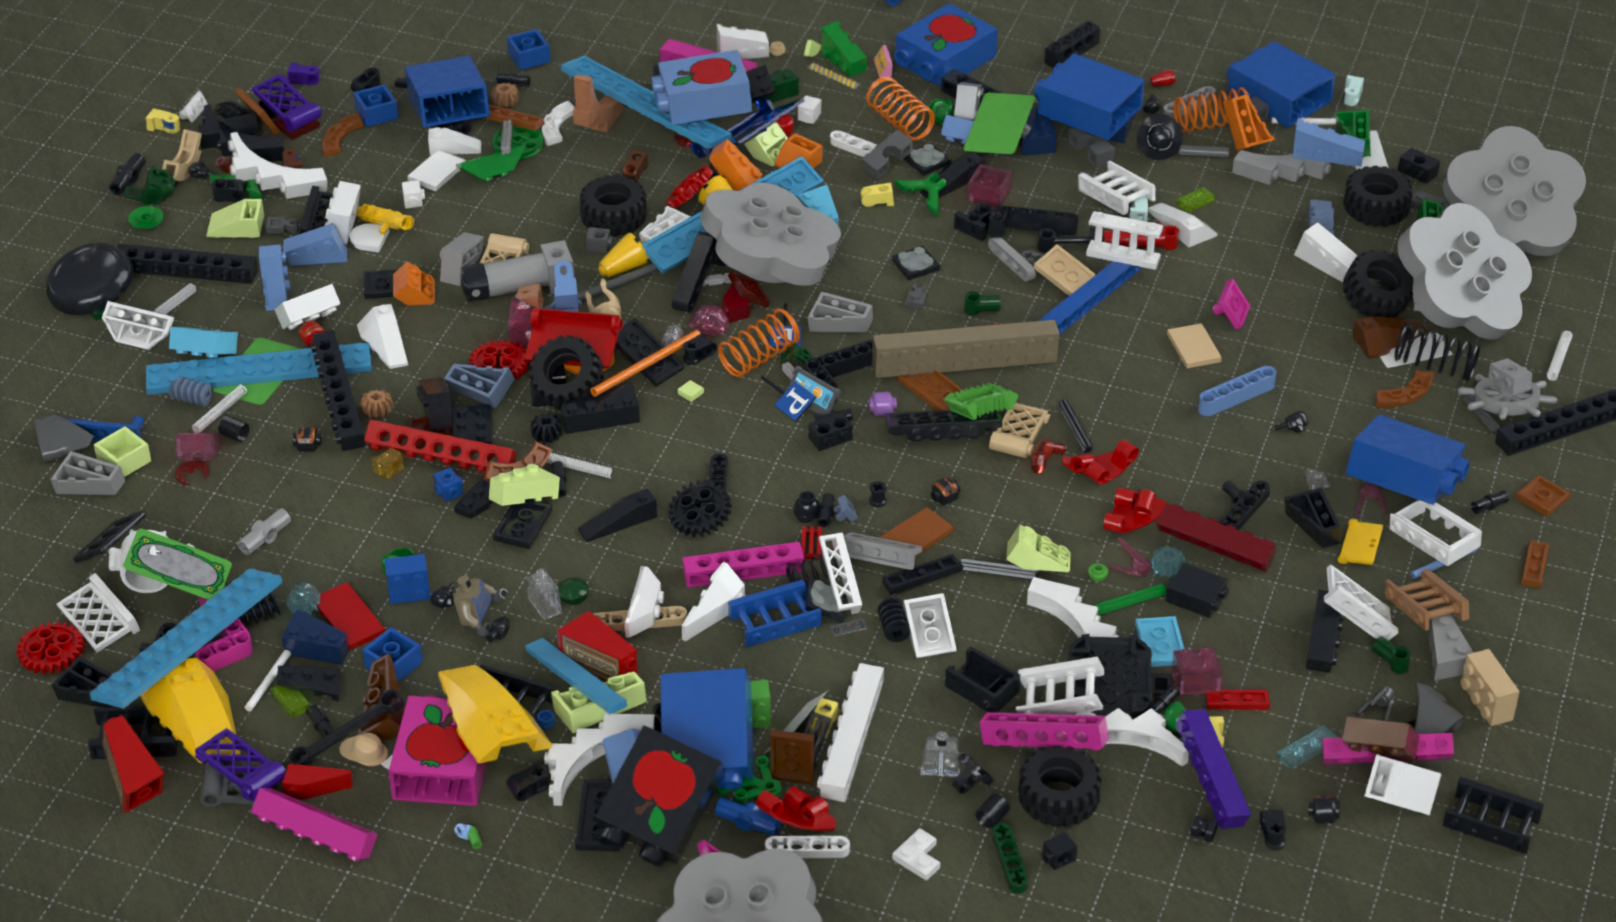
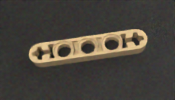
M682 606L660 607V616L663 618L655 619L654 625L649 628L680 626L687 618V610ZM628 610L594 613L596 617L613 631H625V620ZM621 619L622 622L614 623L613 620Z

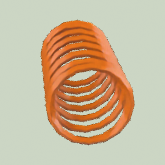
M884 76L872 83L867 92L866 102L868 106L874 108L877 113H880L881 117L887 119L896 129H899L913 141L925 137L932 129L935 122L934 112L917 100L915 96L911 95L909 91L904 89L892 77ZM882 82H892V84L885 86L878 92L874 103L871 104L869 99L873 89ZM893 86V91L883 99L881 105H876L878 96L885 89ZM894 93H897L896 99L889 107L882 110L883 106L892 99ZM906 97H909L910 101L905 102ZM904 98L902 105L896 112L889 115V111L899 99ZM910 103L908 111H906L901 119L895 121L896 115L906 104ZM916 109V112L911 115L907 124L902 126V122L909 112ZM923 111L922 120L918 126L908 132V126L915 120L917 114ZM927 111L929 113V123L925 131L917 137L909 136V134L915 132L921 126Z
M1240 87L1237 93L1233 88L1229 91V99H1232V92L1235 98L1239 97L1241 90L1245 95L1247 94L1248 98L1249 95L1243 87ZM1221 90L1218 96L1220 112L1224 119L1222 124L1217 122V98L1213 92H1210L1208 95V107L1214 121L1211 126L1207 124L1208 108L1205 96L1199 94L1197 102L1200 118L1203 122L1202 127L1196 125L1197 106L1194 97L1191 95L1188 97L1187 108L1184 100L1181 97H1177L1173 108L1174 119L1178 122V113L1179 121L1184 128L1182 133L1186 131L1190 133L1194 128L1201 131L1205 126L1212 129L1215 125L1223 127L1226 123L1229 125L1226 112L1224 114L1221 98L1223 94L1224 100L1227 101L1226 93ZM1211 95L1215 104V116L1211 105ZM1201 97H1202L1203 104H1204V111H1205L1204 117H1203V113H1202V109H1201ZM1190 99L1193 103L1194 119L1191 113ZM1180 102L1182 103L1184 109L1185 124L1182 120L1180 112ZM1188 114H1189V118H1190V120H1191V122H1192V125H1193V127H1192L1191 129H1187V128H1188Z
M777 308L774 310L773 315H766L765 321L759 319L756 322V326L749 325L747 332L739 331L738 338L731 336L729 343L721 342L718 347L720 360L730 374L741 378L748 374L751 369L758 368L760 363L767 362L769 358L775 357L778 352H783L793 343H798L800 331L790 313ZM777 312H782L790 321L794 332L793 341L788 339L783 324L775 316ZM769 317L773 318L774 327L782 339L785 340V343L777 338L775 331L768 324ZM759 323L766 325L769 334L775 340L776 349L768 344L765 335L759 329ZM777 323L780 325V327H781V329H782L784 335L781 333L780 329L778 328ZM751 328L757 331L759 338L766 345L767 354L759 349L756 341L750 335ZM741 334L748 336L751 345L757 351L758 360L750 355L746 345L741 341ZM733 339L739 342L741 349L748 357L749 365L744 363L740 352L732 345ZM723 345L729 346L735 359L742 365L743 371H738L728 362L723 353ZM770 349L773 350V351H775V352H774L773 354H771V355H769ZM761 355L765 356V359L760 360ZM751 360L757 362L755 365L751 366Z

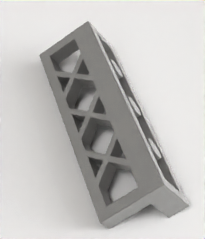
M853 532L843 535L849 558L911 570L914 569L915 555L922 552V546Z

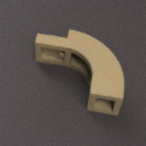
M184 129L177 156L172 161L164 160L162 170H166L177 181L186 180L190 176L188 173L189 166L193 162L199 161L201 155L199 145L202 133Z

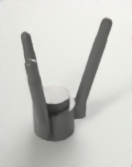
M1381 686L1377 693L1356 714L1360 715L1369 706H1373L1376 703L1379 707L1387 706L1383 721H1388L1391 709L1395 704L1392 700L1395 696L1394 691L1388 686Z

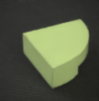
M807 40L804 56L813 57L817 55L822 45L813 40Z

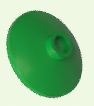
M154 206L139 207L128 216L130 225L138 229L153 228L164 219L163 211Z

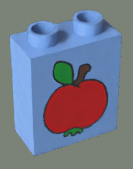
M738 50L658 62L659 76L651 77L654 97H657L659 113L668 112L672 125L752 112L750 84Z

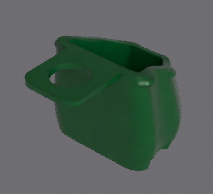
M151 166L143 190L126 186L124 196L140 201L142 206L160 204L173 194L176 181L166 170H159ZM135 191L138 196H132L128 192Z

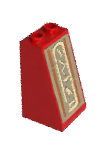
M590 611L557 630L559 650L592 675L607 682L608 678L635 672L638 675L637 649Z
M122 715L109 719L103 725L102 745L122 809L126 814L163 793L164 772Z

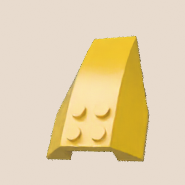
M198 658L184 660L140 695L149 713L153 717L157 716L160 719L159 723L164 728L168 727L173 732L172 736L176 740H181L184 743L183 747L194 758L195 749L227 728L236 735L228 695L213 670ZM227 737L220 741L221 744H232L233 742ZM207 749L205 753L217 755V749ZM220 750L219 755H232V750ZM235 750V755H240V750Z
M476 665L439 671L438 677L444 694H447L448 706L453 711L452 717L454 722L457 723L458 735L478 764L497 760L500 748L504 746L527 742L533 752L552 748V743L534 718L486 671Z

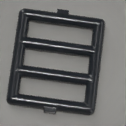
M139 511L115 520L73 557L74 562L87 561L107 552L146 517V512Z

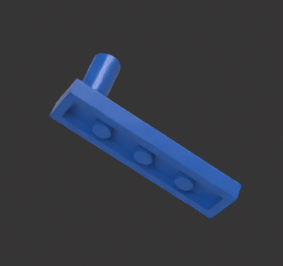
M135 416L130 424L66 419L94 436L92 441L98 442L124 426L141 438L140 429L144 424V419L141 416Z

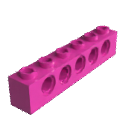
M800 542L682 557L683 575L686 588L711 585V576L723 562L730 566L741 581L786 575V567L794 563L802 565L804 555ZM799 565L794 566L798 573L802 572Z
M987 712L979 722L983 745H992L994 747L1001 745H1011L1012 747L1031 746L1032 748L1069 746L1074 749L1090 748L1091 750H1099L1109 740L1106 716Z
M1452 733L1418 734L1420 737L1415 761L1452 760L1454 755ZM1343 737L1322 739L1323 765L1374 763L1376 755L1400 762L1413 761L1364 750H1349L1342 742Z

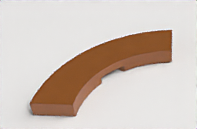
M358 113L339 120L340 123L335 126L332 125L326 131L325 137L322 140L324 157L340 154L342 139L350 132L364 127Z
M1416 370L1413 379L1405 388L1377 390L1376 407H1398L1422 398L1432 386L1434 372Z
M534 442L528 454L516 463L500 464L490 461L488 462L483 480L490 482L491 477L513 471L516 468L526 467L529 464H536L539 468H542L550 457L552 448Z

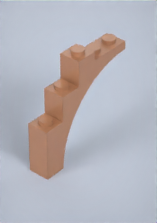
M576 74L574 77L576 104L573 109L574 124L608 132L623 111V103L617 102L614 98L606 95L598 102L594 92L593 78Z

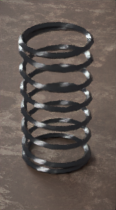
M1406 323L1402 327L1395 348V361L1400 360L1408 339L1407 349L1403 358V363L1407 362L1414 339L1421 330L1420 346L1415 367L1419 365L1423 349L1432 334V348L1426 367L1427 371L1430 370L1435 352L1444 337V350L1438 370L1439 374L1442 373L1448 353L1456 341L1455 358L1450 376H1454L1460 356L1468 344L1467 361L1462 379L1463 381L1465 379L1466 381L1471 380L1480 353L1479 343L1475 344L1472 350V344L1470 340H1467L1460 348L1458 337H1454L1448 345L1446 333L1442 334L1436 342L1434 330H1431L1424 338L1422 327L1417 328L1414 334L1410 323ZM1405 333L1404 339H1403V343H1402V346H1401V349H1400V352H1399V347H1400V344H1401V340H1402L1403 334Z

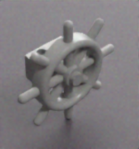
M1508 358L1490 364L1489 378L1477 374L1475 380L1478 383L1475 388L1460 387L1458 389V393L1461 395L1471 394L1475 396L1476 402L1468 404L1469 410L1482 408L1490 413L1498 414L1501 420H1505L1507 416L1523 415L1526 413L1539 417L1541 412L1536 409L1539 402L1550 404L1557 402L1555 396L1540 395V389L1545 388L1547 385L1545 381L1531 382L1532 372Z

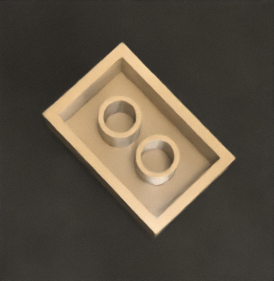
M1490 649L1467 654L1461 679L1463 690L1467 691L1472 703L1478 707L1482 717L1487 720L1490 726L1513 721L1520 691Z

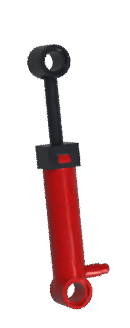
M1171 225L1163 227L1160 237L1155 238L1154 247H1162L1166 250L1176 249L1178 247L1179 229ZM1090 227V236L1056 237L1054 230L1050 228L1041 229L1038 232L1037 248L1040 252L1047 253L1056 244L1090 243L1091 240H1095L1096 227ZM1113 230L1102 231V242L1112 244ZM1120 231V246L1129 247L1131 233ZM1138 234L1137 247H1147L1148 236Z

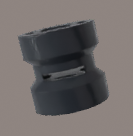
M1196 815L1191 827L1190 836L1196 838L1200 836L1205 841L1212 842L1217 831L1218 822L1213 820L1207 821L1204 817Z

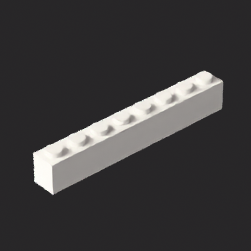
M860 663L858 670L853 672V685L848 687V700H844L842 706L843 715L838 717L837 727L839 728L833 732L832 742L834 743L829 745L827 752L828 761L824 760L822 767L823 776H819L817 788L820 789V797L841 802L846 801L884 682V667Z

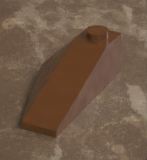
M1371 316L1355 320L1353 338L1366 356L1371 359L1387 355L1391 349L1396 347L1402 327L1406 323L1411 324L1413 334L1419 327L1423 328L1424 334L1427 333V329L1419 319ZM1421 330L1418 332L1415 339L1421 336ZM1405 333L1403 334L1400 347L1402 346Z
M389 654L372 662L367 681L369 686L368 694L363 697L362 701L365 705L363 712L378 704L380 696L387 690L394 689L401 696L392 658ZM397 698L391 699L389 705L394 703ZM404 705L397 713L388 714L385 712L358 729V735L373 733L380 739L389 740L398 736L405 711Z

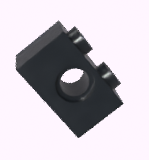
M1410 148L1400 156L1398 171L1428 184L1438 175L1440 161Z

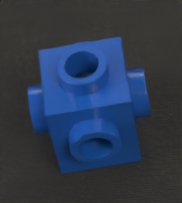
M451 468L433 474L434 490L445 502L462 495V478L457 476Z

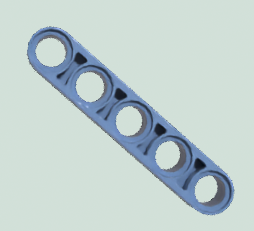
M1263 366L1202 392L1199 397L1198 412L1203 416H1212L1272 390L1275 387L1276 369L1272 366Z

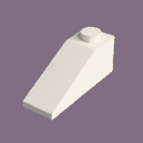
M447 128L429 129L430 155H433L437 150L449 154L481 153V140Z

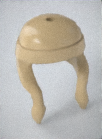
M602 278L600 286L610 301L594 307L591 294L586 292L585 298L587 299L588 310L590 313L619 315L620 319H622L619 299L606 288V281Z

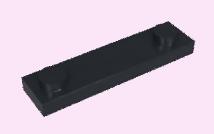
M954 554L914 566V569L911 570L905 569L882 577V583L889 594L892 595L961 572L962 565Z

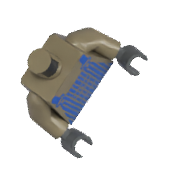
M461 576L457 580L459 587L454 596V603L461 625H469L473 629L477 628L479 636L485 637L489 634L491 624L486 622L481 625V622L491 603V595H493V599L497 603L506 600L503 596L507 595L508 591L505 588L496 591L494 587L482 582L480 579H469L468 576Z

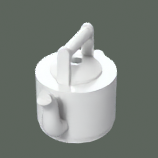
M131 529L130 534L123 540L121 549L112 547L108 550L109 569L111 571H120L123 583L131 590L140 593L160 591L167 584L126 570L123 567L137 532ZM148 530L161 536L167 537L166 531L158 532L154 530ZM151 546L149 554L157 555L155 546Z

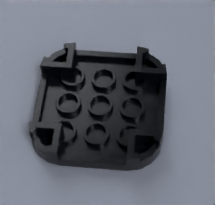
M1089 633L1082 634L1080 638L1070 645L1068 661L1098 657L1104 667V675L1095 677L1094 694H1097L1103 709L1095 710L1091 713L1097 716H1107L1118 708L1131 718L1145 713V710L1150 707L1152 698L1151 647H1148L1144 641L1139 639V636L1131 635L1130 638L1090 637ZM1086 678L1075 680L1074 697L1086 696Z

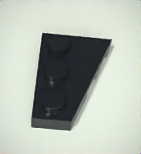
M484 475L454 506L455 513L472 519L487 510L489 505L493 503V501L489 500L490 482L483 480Z
M278 665L277 685L297 691L309 690L319 697L324 694L331 696L332 700L339 702L341 668Z

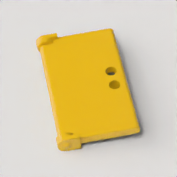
M1350 519L1337 561L1341 564L1350 562L1373 565L1383 525L1358 522L1357 519Z

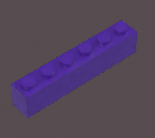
M1206 709L1183 711L1176 722V728L1181 734L1184 747L1191 758L1192 766L1195 768L1199 782L1204 788L1207 801L1214 812L1215 820L1218 821L1221 829L1244 827L1251 813Z

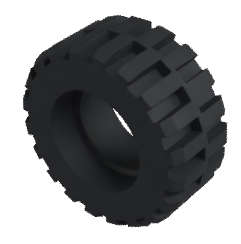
M1378 165L1359 168L1346 181L1343 200L1344 208L1352 218L1355 217L1356 221H1362L1366 225L1372 224L1377 227L1379 225H1383V227L1389 224L1394 225L1408 215L1413 187L1410 180L1403 173L1397 172L1396 169H1389L1386 166L1378 167Z
M608 175L604 178H596L595 181H590L580 193L582 222L588 229L589 227L610 229L612 237L620 234L626 235L628 232L632 233L636 228L641 227L646 220V192L636 180H630L626 176L620 177L615 175L610 177Z
M1370 250V252L1365 251L1358 255L1350 265L1343 278V292L1346 293L1345 297L1347 301L1351 302V306L1354 309L1357 308L1358 312L1362 315L1364 313L1367 317L1393 318L1399 316L1412 299L1414 280L1401 260L1396 257V254H1389L1385 250L1380 252L1378 250ZM1368 278L1383 282L1390 291L1377 288Z
M566 335V338L558 336L556 340H548L545 346L541 345L538 348L539 352H535L532 357L534 361L530 362L529 368L531 371L529 372V378L533 388L547 405L554 406L555 409L561 410V405L592 395L591 388L602 383L601 379L604 378L603 364L595 350L587 341L580 337L574 338L573 335ZM568 361L581 362L580 372L575 379L566 384L552 383L553 374L560 365Z
M1048 746L1044 747L1042 751L1037 750L1032 753V756L1027 757L1020 769L1018 793L1022 808L1025 812H1030V816L1033 819H1039L1040 823L1045 825L1049 823L1054 827H1058V825L1068 827L1072 823H1075V825L1083 822V819L1086 820L1092 816V813L1098 807L1102 780L1101 773L1099 772L1100 769L1090 756H1085V753L1080 750L1075 751L1073 747L1067 746V748H1062L1061 746H1055V748H1050ZM1059 781L1071 784L1075 788L1059 791L1045 786V784Z

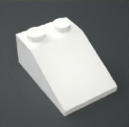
M944 593L904 600L903 611L905 612L910 629L909 636L916 659L957 651Z

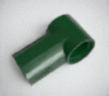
M968 292L965 295L964 312L967 315L974 316L979 314L980 311H999L1001 307L1000 295H980L978 292Z
M1382 636L1376 639L1372 645V651L1390 663V668L1393 672L1397 674L1406 673L1409 670L1410 650L1402 646L1397 647Z

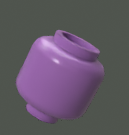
M889 391L873 393L872 397L869 398L870 412H873L877 417L893 413V409L897 408L896 397H892Z

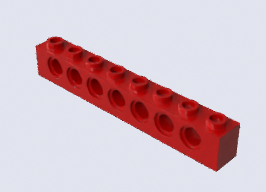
M375 420L369 421L364 442L373 450L387 449V452L392 454L402 452L407 457L416 458V456H421L423 460L433 462L434 459L440 460V463L450 466L452 463H455L460 468L469 469L474 467L477 471L485 473L488 462L493 457H497L495 463L510 464L516 462L518 455L511 448ZM390 435V439L384 442L385 436ZM408 438V442L402 446V441ZM426 442L425 447L419 449L420 444ZM443 445V450L437 453L438 447ZM461 449V454L455 457V452ZM479 453V458L473 460L474 454Z

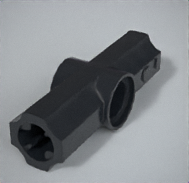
M135 153L124 166L120 165L117 168L116 177L109 185V189L114 195L120 196L125 191L126 186L137 182L139 171L146 163L145 158L141 154Z

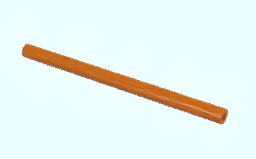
M698 330L692 331L591 388V394L594 397L600 395L683 348V344L686 341L697 337L701 333Z

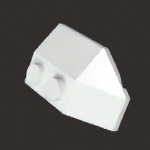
M108 301L102 319L115 342L150 350L168 336L174 317Z
M645 566L640 567L625 620V637L630 638L653 626L655 618H659L660 615L659 603H663L664 591H661L660 581Z

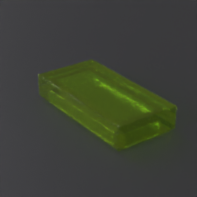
M1202 187L1178 198L1177 204L1185 211L1190 212L1214 201L1215 195L1205 187Z
M278 685L271 688L272 695L292 718L305 712L307 708L310 709V703L299 691Z

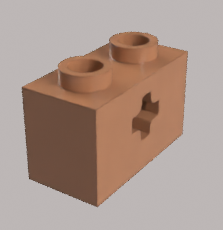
M540 283L518 288V292L515 294L514 307L516 311H519L520 317L531 315L533 308L543 307L544 297Z

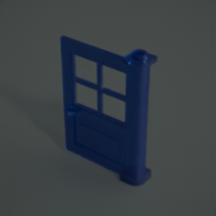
M766 98L756 101L759 107L757 111L726 130L732 133L729 141L736 146L757 132L763 133L767 131L766 126L805 101L804 98L773 108L771 101ZM696 142L689 144L694 154L699 158L710 155L713 148L706 149Z

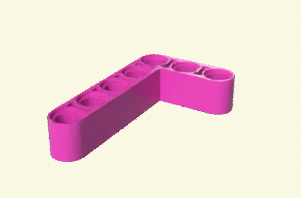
M198 596L201 607L206 603L207 599ZM239 618L220 632L223 638L201 647L194 654L195 658L202 661L213 672L242 660L253 653L250 633Z

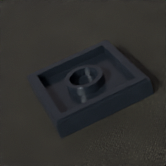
M398 269L364 272L365 299L393 297V274Z

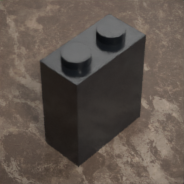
M1183 563L1167 587L1166 602L1210 618L1214 611L1217 612L1219 610L1221 600L1226 599L1228 595V579Z

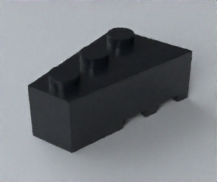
M440 377L419 380V386L416 387L417 396L420 397V402H422L430 431L453 428L450 391L443 379Z
M1322 487L1284 497L1285 514L1322 548L1342 543L1341 526Z
M80 656L51 685L58 700L102 708L115 707L93 701L90 696V692L110 678L112 674Z

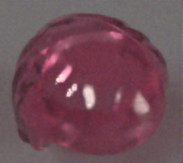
M713 304L703 305L692 314L689 322L692 331L698 330L706 334L705 336L712 334L722 335L728 330L730 325L726 313L720 307Z

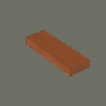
M1529 541L1521 585L1541 589L1550 544Z

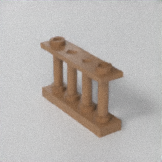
M1429 569L1421 571L1420 581L1400 587L1389 579L1385 580L1386 588L1384 589V595L1386 599L1425 631L1429 630V619L1452 613L1461 621L1469 619V601ZM1420 589H1423V590H1424V591L1417 592V593H1413V594H1410V595L1406 594V593H1408V592H1412V591H1416V590H1420ZM1430 597L1434 598L1420 603L1416 602ZM1440 605L1444 606V607H1442V608H1438V609L1431 610V611H1427V610H1426V609L1433 608V607H1437V606H1440Z

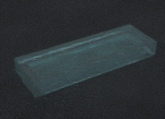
M1323 725L1279 750L1276 757L1291 770L1322 752L1321 744L1323 738L1339 737Z

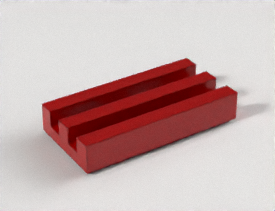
M802 526L801 548L804 559H812L813 556L821 557L819 536H822V527H818V530L811 526L810 529ZM806 535H810L809 554H805ZM814 535H818L817 554H813Z

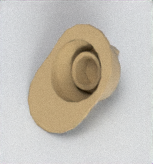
M362 733L350 737L342 742L340 746V753L343 757L365 766L380 765L388 756L386 746L373 733Z

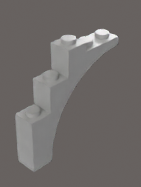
M1241 150L1234 158L1232 173L1271 185L1274 179L1277 180L1278 177L1297 182L1304 174L1322 180L1326 174L1330 173L1332 165L1329 162L1292 158L1293 154L1262 155Z

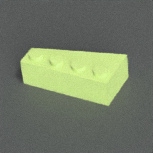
M635 672L608 678V682H604L605 685L627 701L626 708L612 714H620L647 702L644 682ZM570 687L569 691L559 693V690L551 692L554 712L572 733L577 732V728L585 729L603 721L604 714H608L574 687Z

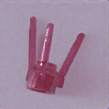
M1365 481L1363 489L1360 490L1354 518L1357 519L1364 496L1370 499L1378 497L1383 513L1386 514L1387 510L1379 486Z
M1118 537V541L1122 543L1121 547L1134 558L1131 565L1133 570L1111 564L1110 567L1132 574L1136 578L1139 575L1147 576L1152 569V563L1136 552L1121 537Z

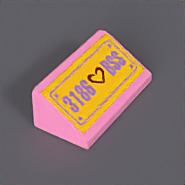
M883 45L874 58L880 78L892 76V61L887 46Z

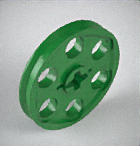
M512 125L511 147L524 145L525 149L520 159L533 157L544 146L543 134L539 129L533 131ZM502 128L494 134L492 139L495 152L501 151Z

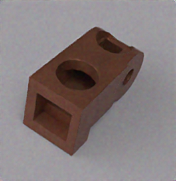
M286 149L283 151L284 167L303 169L302 161L298 160L297 150Z
M633 150L624 166L623 177L626 176L630 180L638 181L642 171L648 167L647 153ZM636 156H640L641 159L636 160Z

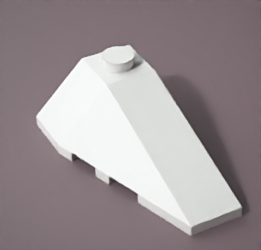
M1162 202L1148 208V212L1164 226L1171 225L1179 229L1178 239L1187 247L1217 236V233L1195 216Z
M387 304L373 307L357 324L361 339L364 342H369L370 349L372 351L375 350L379 358L390 369L408 366L392 305Z
M723 562L710 578L712 584L707 591H702L698 607L693 606L683 622V641L689 640L728 616V601L746 596L744 583L727 563Z

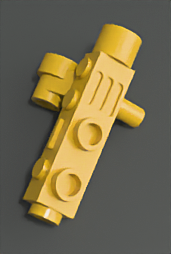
M363 204L357 209L356 215L362 221L381 225L378 232L382 235H385L389 228L409 230L414 225L412 216L402 215L400 212L392 211L391 209Z

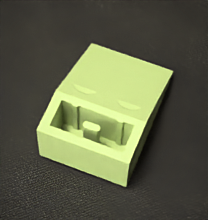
M243 199L212 213L207 237H260L264 220L262 199Z
M1020 524L1008 541L1006 560L1022 569L1070 571L1071 552L1065 546L1053 543L1050 538L1035 533L1028 526L1024 527Z

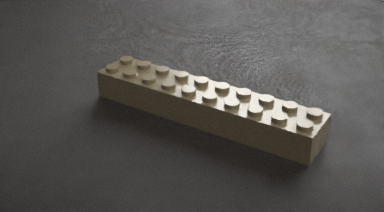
M1055 320L873 335L872 366L875 378L907 375L908 373L909 375L934 373V370L937 372H951L1057 362L1060 333Z

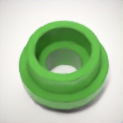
M1093 564L1088 568V574L1093 581L1100 582L1107 577L1108 568L1103 564Z

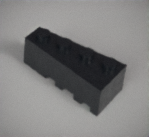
M1319 590L1306 669L1331 673L1332 665L1336 666L1338 653H1334V648H1339L1341 636H1337V630H1342L1343 619L1339 618L1340 613L1324 602V596L1329 591Z

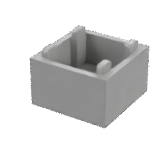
M961 82L957 85L954 117L975 120L979 110L980 96L984 94V89L981 88L982 84Z

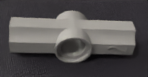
M281 508L265 521H256L251 528V532L237 542L238 548L243 554L249 555L263 543H272L276 539L278 531L291 522V516L286 510Z

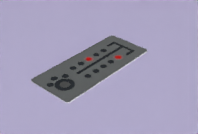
M863 618L831 625L830 629L833 635L837 636L867 629Z

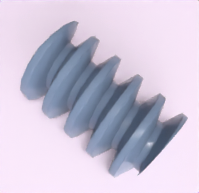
M180 376L177 381L174 380L171 383L169 395L171 398H177V400L207 407L211 400V385L208 383L204 384L201 381L198 383L197 380L191 381L189 378L185 379Z

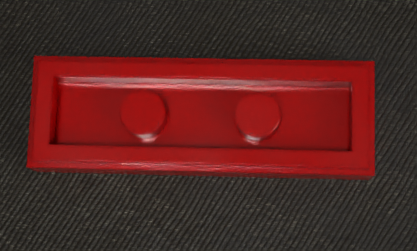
M1206 689L1205 691L1207 710H1269L1270 708L1268 690Z

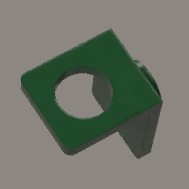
M793 343L781 355V367L783 363L790 362L794 358L805 364L806 360L813 358V354L806 348Z

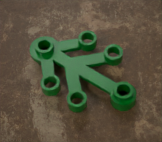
M759 756L756 759L757 768L762 772L763 780L757 778L754 773V779L742 780V787L737 789H720L717 787V792L720 795H726L730 791L736 790L734 793L736 801L744 803L749 799L758 797L765 790L778 797L781 793V784L778 780L771 777L769 759L766 756ZM751 785L757 787L749 791L743 789L744 787Z

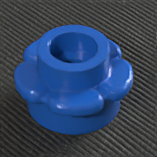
M550 710L540 711L537 715L538 725L542 729L552 728L557 721L554 713Z

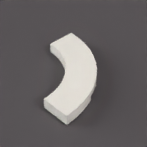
M569 101L553 108L552 112L544 118L545 124L542 125V134L547 146L563 141L559 128L567 118L573 116V109L575 108Z

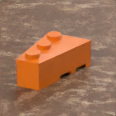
M1247 94L1223 102L1237 151L1275 140L1273 135H1270L1266 129V124L1257 115L1258 112Z
M728 139L713 148L709 159L720 176H725L734 191H739L761 179L762 173Z

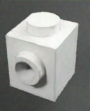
M805 96L798 106V120L814 124L821 114V99Z
M419 180L402 182L405 208L423 207L422 199H425L424 189H420Z

